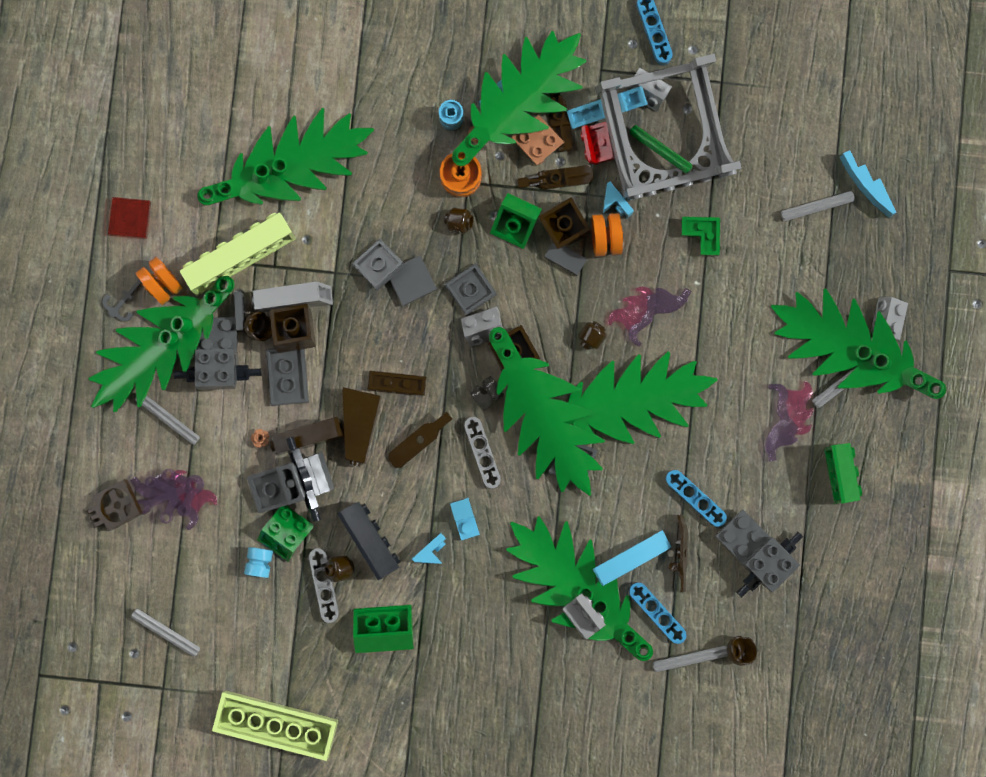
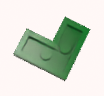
M682 216L681 237H700V256H719L720 217Z

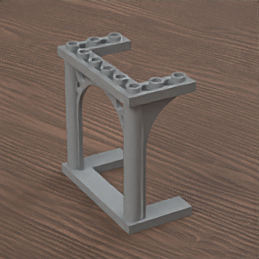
M715 54L695 58L687 64L620 80V77L602 81L595 87L596 95H600L623 189V191H620V194L627 198V201L642 198L643 193H645L646 197L657 194L656 190L663 189L664 192L675 190L674 186L682 184V188L691 186L693 181L699 179L701 183L711 181V176L718 175L719 178L737 174L736 170L741 169L740 161H733L726 148L707 72V67L716 62ZM690 72L702 122L703 135L697 153L689 162L701 171L692 169V171L682 176L683 171L678 168L659 170L640 161L632 151L628 140L617 90ZM708 145V151L711 150V154L708 152H704L703 149L705 146ZM700 156L707 157L710 160V166H701L698 163V158ZM633 164H638L640 168L634 174L633 169L636 168ZM643 170H648L650 173L648 181L641 183L639 181L640 173ZM674 171L678 172L677 176H673ZM654 174H660L661 179L659 180V178H657L654 180V183H651L653 181Z

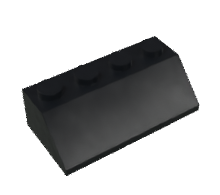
M357 502L337 514L377 580H381L399 569L398 564L401 561L396 553L392 554L388 549L391 545L385 536L381 537L379 534L380 527L375 520L371 521L368 514L371 512L366 504Z

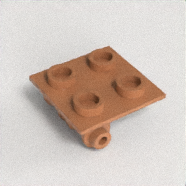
M538 115L537 117H535L537 120H539V121H541L542 123H544V124H546L547 126H549V125L540 117V115ZM550 126L548 130L515 134L511 137L516 140V144L536 166L538 164L541 165L546 157L564 143Z

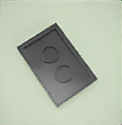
M275 348L266 349L270 405L280 406L309 403L305 349L278 353Z

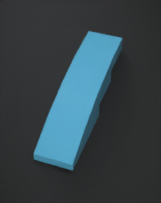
M642 86L618 93L622 113L647 105ZM601 99L567 111L572 129L605 119Z
M851 151L843 153L840 156V160L859 190L888 218L892 217L896 210L881 179L873 181L866 165L858 167Z
M662 530L593 568V571L601 585L604 586L670 549L671 545Z

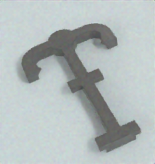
M139 279L128 292L123 291L125 296L116 307L111 308L108 306L107 301L111 298L110 295L107 294L103 298V306L109 311L108 313L111 317H117L119 320L126 322L134 316L128 312L127 317H122L119 315V309L128 299L132 300L134 298L131 295L142 283Z

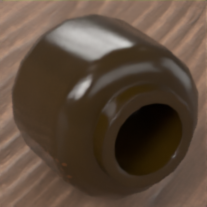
M452 208L449 213H446L444 223L447 224L450 232L465 234L468 230L472 229L474 217L469 210Z
M593 321V323L587 322L578 335L581 340L580 344L588 350L590 348L598 349L607 337L606 328L596 321Z
M343 555L331 557L327 560L324 573L332 582L348 580L354 573L353 561Z

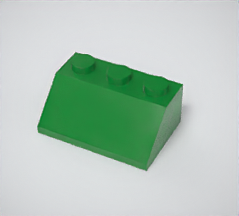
M850 443L825 447L824 452L834 504L860 501L862 488L857 483L859 471L858 467L854 466V447H851Z
M412 605L354 609L353 641L355 653L414 649Z

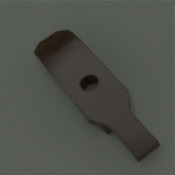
M550 93L552 100L567 108L566 101L560 93ZM567 110L560 112L562 113L561 118H557L555 116L556 113H549L552 130L564 142L557 150L560 152L570 151L574 144Z
M588 165L544 170L536 176L518 178V187L536 186L547 190L590 184L594 178L593 169ZM556 175L559 177V180L553 181L552 177Z
M445 412L433 423L423 424L389 453L388 460L394 467L402 468L436 440L440 429L453 418L448 412ZM419 436H422L424 438V441L422 443H419L417 441V438Z
M678 515L679 530L676 544H680L677 551L680 563H670L668 567L671 571L678 572L681 580L680 592L684 593L686 592L688 528L683 515Z

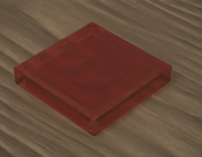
M112 197L108 235L147 239L151 201Z

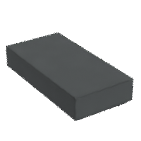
M554 242L544 257L578 276L587 260L567 247L557 249Z
M234 292L236 330L238 332H245V296L242 292Z

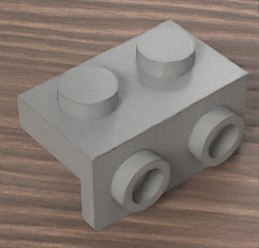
M639 68L635 76L647 74L648 72ZM656 80L628 87L626 91L642 86L647 101L645 106L657 112L672 86L662 80Z
M879 297L872 322L871 334L874 331L877 312L880 311L890 326L895 339L900 340L908 303L893 297Z
M497 307L461 319L464 337L470 346L490 341V331L496 327L503 328ZM497 333L495 339L502 336L501 333Z
M580 594L562 609L585 640L606 625L603 616L593 609L592 602L583 594Z

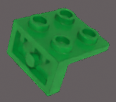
M285 505L280 507L263 527L257 540L289 562L298 546L310 533L314 525Z

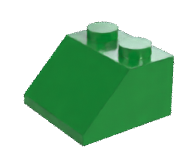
M508 193L501 203L490 234L524 249L538 221L542 208Z

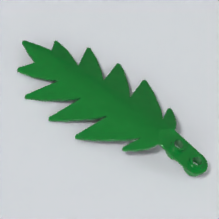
M551 31L543 45L540 59L528 37H525L522 47L521 74L507 55H502L503 92L489 73L485 72L481 90V114L475 104L472 103L471 121L475 128L453 151L452 159L456 165H467L489 140L497 144L516 143V140L504 134L534 133L549 129V126L526 112L556 113L567 110L566 107L542 93H563L583 88L582 85L558 76V74L577 69L587 62L586 59L573 56L581 33L570 36L558 43L554 31ZM477 139L478 144L472 145L471 140ZM464 153L465 158L459 159L458 155Z
M321 108L304 134L299 146L297 120L294 115L279 141L275 156L271 127L268 126L254 146L246 161L244 170L243 153H240L234 163L231 179L203 187L198 191L197 199L203 205H212L238 196L249 203L262 205L263 201L256 195L278 200L301 201V197L286 182L311 189L326 190L327 187L312 171L351 176L352 172L333 158H355L367 155L368 152L357 145L374 132V128L349 129L351 114L349 113L340 119L323 138L325 109ZM226 189L228 193H222L221 191ZM204 195H209L210 198H209V199H205V198H203V196H204Z
M230 276L218 278L215 285L204 294L202 299L190 296L173 297V300L185 306L153 307L137 310V314L160 328H117L116 332L140 347H117L96 351V354L117 362L121 366L103 370L89 377V381L103 385L91 407L95 408L113 400V412H117L126 401L134 385H136L137 407H141L149 391L156 369L161 389H166L174 367L177 351L183 372H186L197 349L202 329L204 338L208 339L213 325V313L233 291L234 280Z
M826 288L823 289L822 317L813 305L799 292L795 293L796 307L771 305L776 314L787 324L775 331L776 335L792 339H811L788 355L789 359L810 358L833 353L813 372L814 376L827 375L856 367L838 385L839 389L861 388L887 382L877 391L878 394L895 391L904 386V384L933 399H940L946 394L947 388L942 381L914 368L913 353L906 340L904 341L903 353L901 354L894 334L880 311L877 312L871 341L868 326L854 298L851 302L847 327L835 301ZM922 378V384H916V379ZM939 386L940 392L934 393V387Z
M502 327L493 328L490 331L489 340L504 366L498 380L496 393L499 395L508 385L503 413L504 432H507L525 414L518 442V456H521L539 438L536 456V479H540L555 458L556 478L560 491L564 492L571 480L580 490L591 496V485L587 471H602L603 467L593 457L576 446L604 443L605 440L587 430L564 422L591 416L594 413L565 401L550 399L577 392L580 389L561 378L535 370L548 367L549 363L535 358H521L507 331ZM497 333L502 335L500 340L495 339ZM506 350L511 351V355L509 357H505L504 352Z
M668 351L656 362L642 382L641 355H637L625 370L614 389L615 362L611 361L596 376L583 395V382H579L576 387L580 390L571 393L568 403L583 407L594 414L564 423L573 424L594 434L589 427L590 425L594 429L617 440L634 444L635 442L625 426L623 418L646 433L661 438V434L648 411L674 424L688 427L689 424L672 403L690 407H707V403L698 394L708 389L718 379L693 375L696 361L682 366L666 379L671 354Z
M540 516L537 517L534 531L520 524L510 522L520 546L507 548L506 551L522 561L539 566L512 576L513 579L543 586H556L531 599L532 603L565 607L580 594H583V596H587L590 599L593 609L603 616L604 623L606 624L589 637L588 640L608 641L614 638L638 660L648 661L653 656L652 646L628 625L630 618L628 595L625 596L620 608L617 578L604 586L598 580L595 586L596 574L593 571V568H595V554L591 539L588 541L575 566L573 540L567 521L564 523L556 549L548 528ZM565 613L551 620L552 623L576 628ZM627 636H631L633 640L631 642H627L625 638ZM640 650H647V654L641 655Z

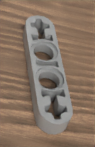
M470 417L465 421V430L483 482L486 487L494 489L500 484V475L481 421L476 417ZM473 420L474 423L479 424L476 430L477 433L481 431L482 435L470 437V435H474L472 428L468 429L470 421ZM478 438L485 441V446L482 449H477L474 446V441ZM487 456L491 459L489 467L481 466L480 460L482 457ZM494 467L495 471H491L492 476L498 478L495 481V485L487 483L486 480L489 479L488 473L484 475L483 471Z
M316 548L310 552L309 561L322 619L327 623H332L339 617L333 582L328 577L324 582L317 579V573L321 570L324 571V567L315 570L314 566H318V561L313 560V556L316 555L317 551L319 554H323V558L320 559L321 565L324 563L326 565L328 557L323 549ZM324 589L329 590L332 594L328 601L321 598V592ZM333 601L334 605H330V609L335 611V615L330 620L329 617L325 616V613L328 612L327 606L323 608L322 603L328 604Z

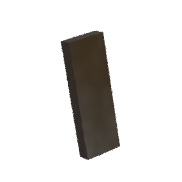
M369 371L367 390L425 396L427 377Z

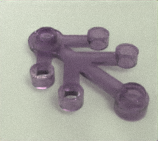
M165 469L162 473L163 478L167 481L173 479L183 484L178 488L159 481L155 476L147 477L145 485L148 488L155 487L166 493L150 500H138V504H143L145 507L142 515L148 514L152 507L169 500L165 512L160 515V520L164 524L170 523L173 520V512L180 495L186 492L184 503L178 507L177 512L180 516L188 515L191 511L190 506L194 495L200 493L204 488V481L200 476L191 475L185 477L175 473L173 469ZM167 471L171 472V478L166 476ZM150 479L154 480L153 486L149 484ZM192 481L196 482V488L191 487ZM182 507L187 509L185 514L181 511ZM165 514L169 515L168 521L164 519Z

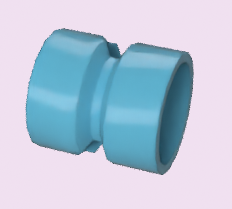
M447 100L439 108V120L445 129L456 130L463 123V108L455 100Z
M248 547L247 558L249 562L245 564L244 574L269 578L270 566L268 563L272 561L273 551Z

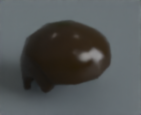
M255 311L247 316L244 323V331L252 340L266 341L272 336L271 319L265 313Z
M736 636L730 639L727 644L728 658L735 665H749L756 660L757 648L750 637Z

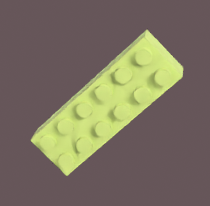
M273 213L269 215L263 223L253 224L249 231L236 234L232 241L228 243L223 242L216 246L217 249L210 253L208 251L200 255V259L194 263L190 261L183 265L180 273L190 290L199 296L211 289L218 278L223 276L232 277L294 241L296 238L282 214Z
M224 691L221 695L212 731L327 761L338 719Z

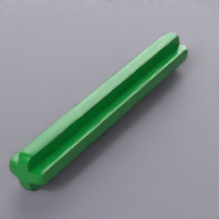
M637 125L630 129L631 136L686 174L691 171L692 164L646 131Z

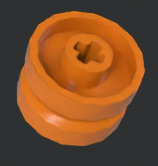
M451 153L441 163V184L445 191L452 196L459 198L468 197L480 187L482 180L481 165L477 158L474 157L467 165L458 166L453 162V153ZM460 153V154L458 155V158H459V159H464V158H465V154H464V153Z
M610 213L607 216V226H605V219L602 214L592 215L591 228L595 257L606 255L607 244L612 256L622 255L623 229L620 214Z
M157 256L149 261V266L154 274L145 267H142L135 273L144 288L161 305L170 300V295L164 288L167 287L173 294H177L184 289Z

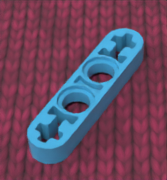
M637 0V10L654 58L658 64L667 65L672 59V50L654 0H645L649 2V12L646 13L645 6H641L643 0ZM651 16L657 21L652 26L646 22V19ZM660 34L663 40L660 43H655L652 36ZM662 46L664 54H668L666 60L663 57H659L661 55L660 47Z
M672 470L667 473L665 480L668 486L703 518L716 527L725 524L727 519L725 512L678 470ZM671 474L673 476L677 474L679 482L683 483L684 480L687 482L680 488V491L677 489L680 486L676 482L672 484L670 482ZM687 486L694 489V495L690 498L686 497L683 493L684 488ZM701 499L708 502V508L704 511L698 508V502ZM712 506L715 508L712 512L716 515L719 513L722 515L720 517L721 522H714L712 514H709L708 517L705 515L711 510Z
M642 583L632 584L629 588V594L670 641L676 644L684 642L686 631L645 585ZM635 586L643 588L641 592L644 596L647 593L650 595V597L644 599L642 604L639 602L642 598L639 595L634 596L633 594ZM653 600L656 602L657 606L654 611L646 609L647 601ZM661 615L669 617L668 625H660L659 617ZM673 622L676 624L673 628L676 631L681 630L682 632L680 640L678 638L673 639L674 633L671 630L668 633L665 631L672 626Z

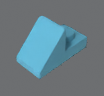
M610 181L606 186L603 213L613 205H616V211L621 217L624 215L627 219L633 214L634 210Z
M469 498L450 503L461 540L480 535Z
M440 533L412 560L414 562L442 564L432 551L436 550L438 552L446 545L444 543L446 540L445 536Z

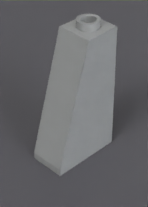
M316 281L254 290L252 304L255 310L262 312L308 304L309 307L333 305L332 288L329 285Z

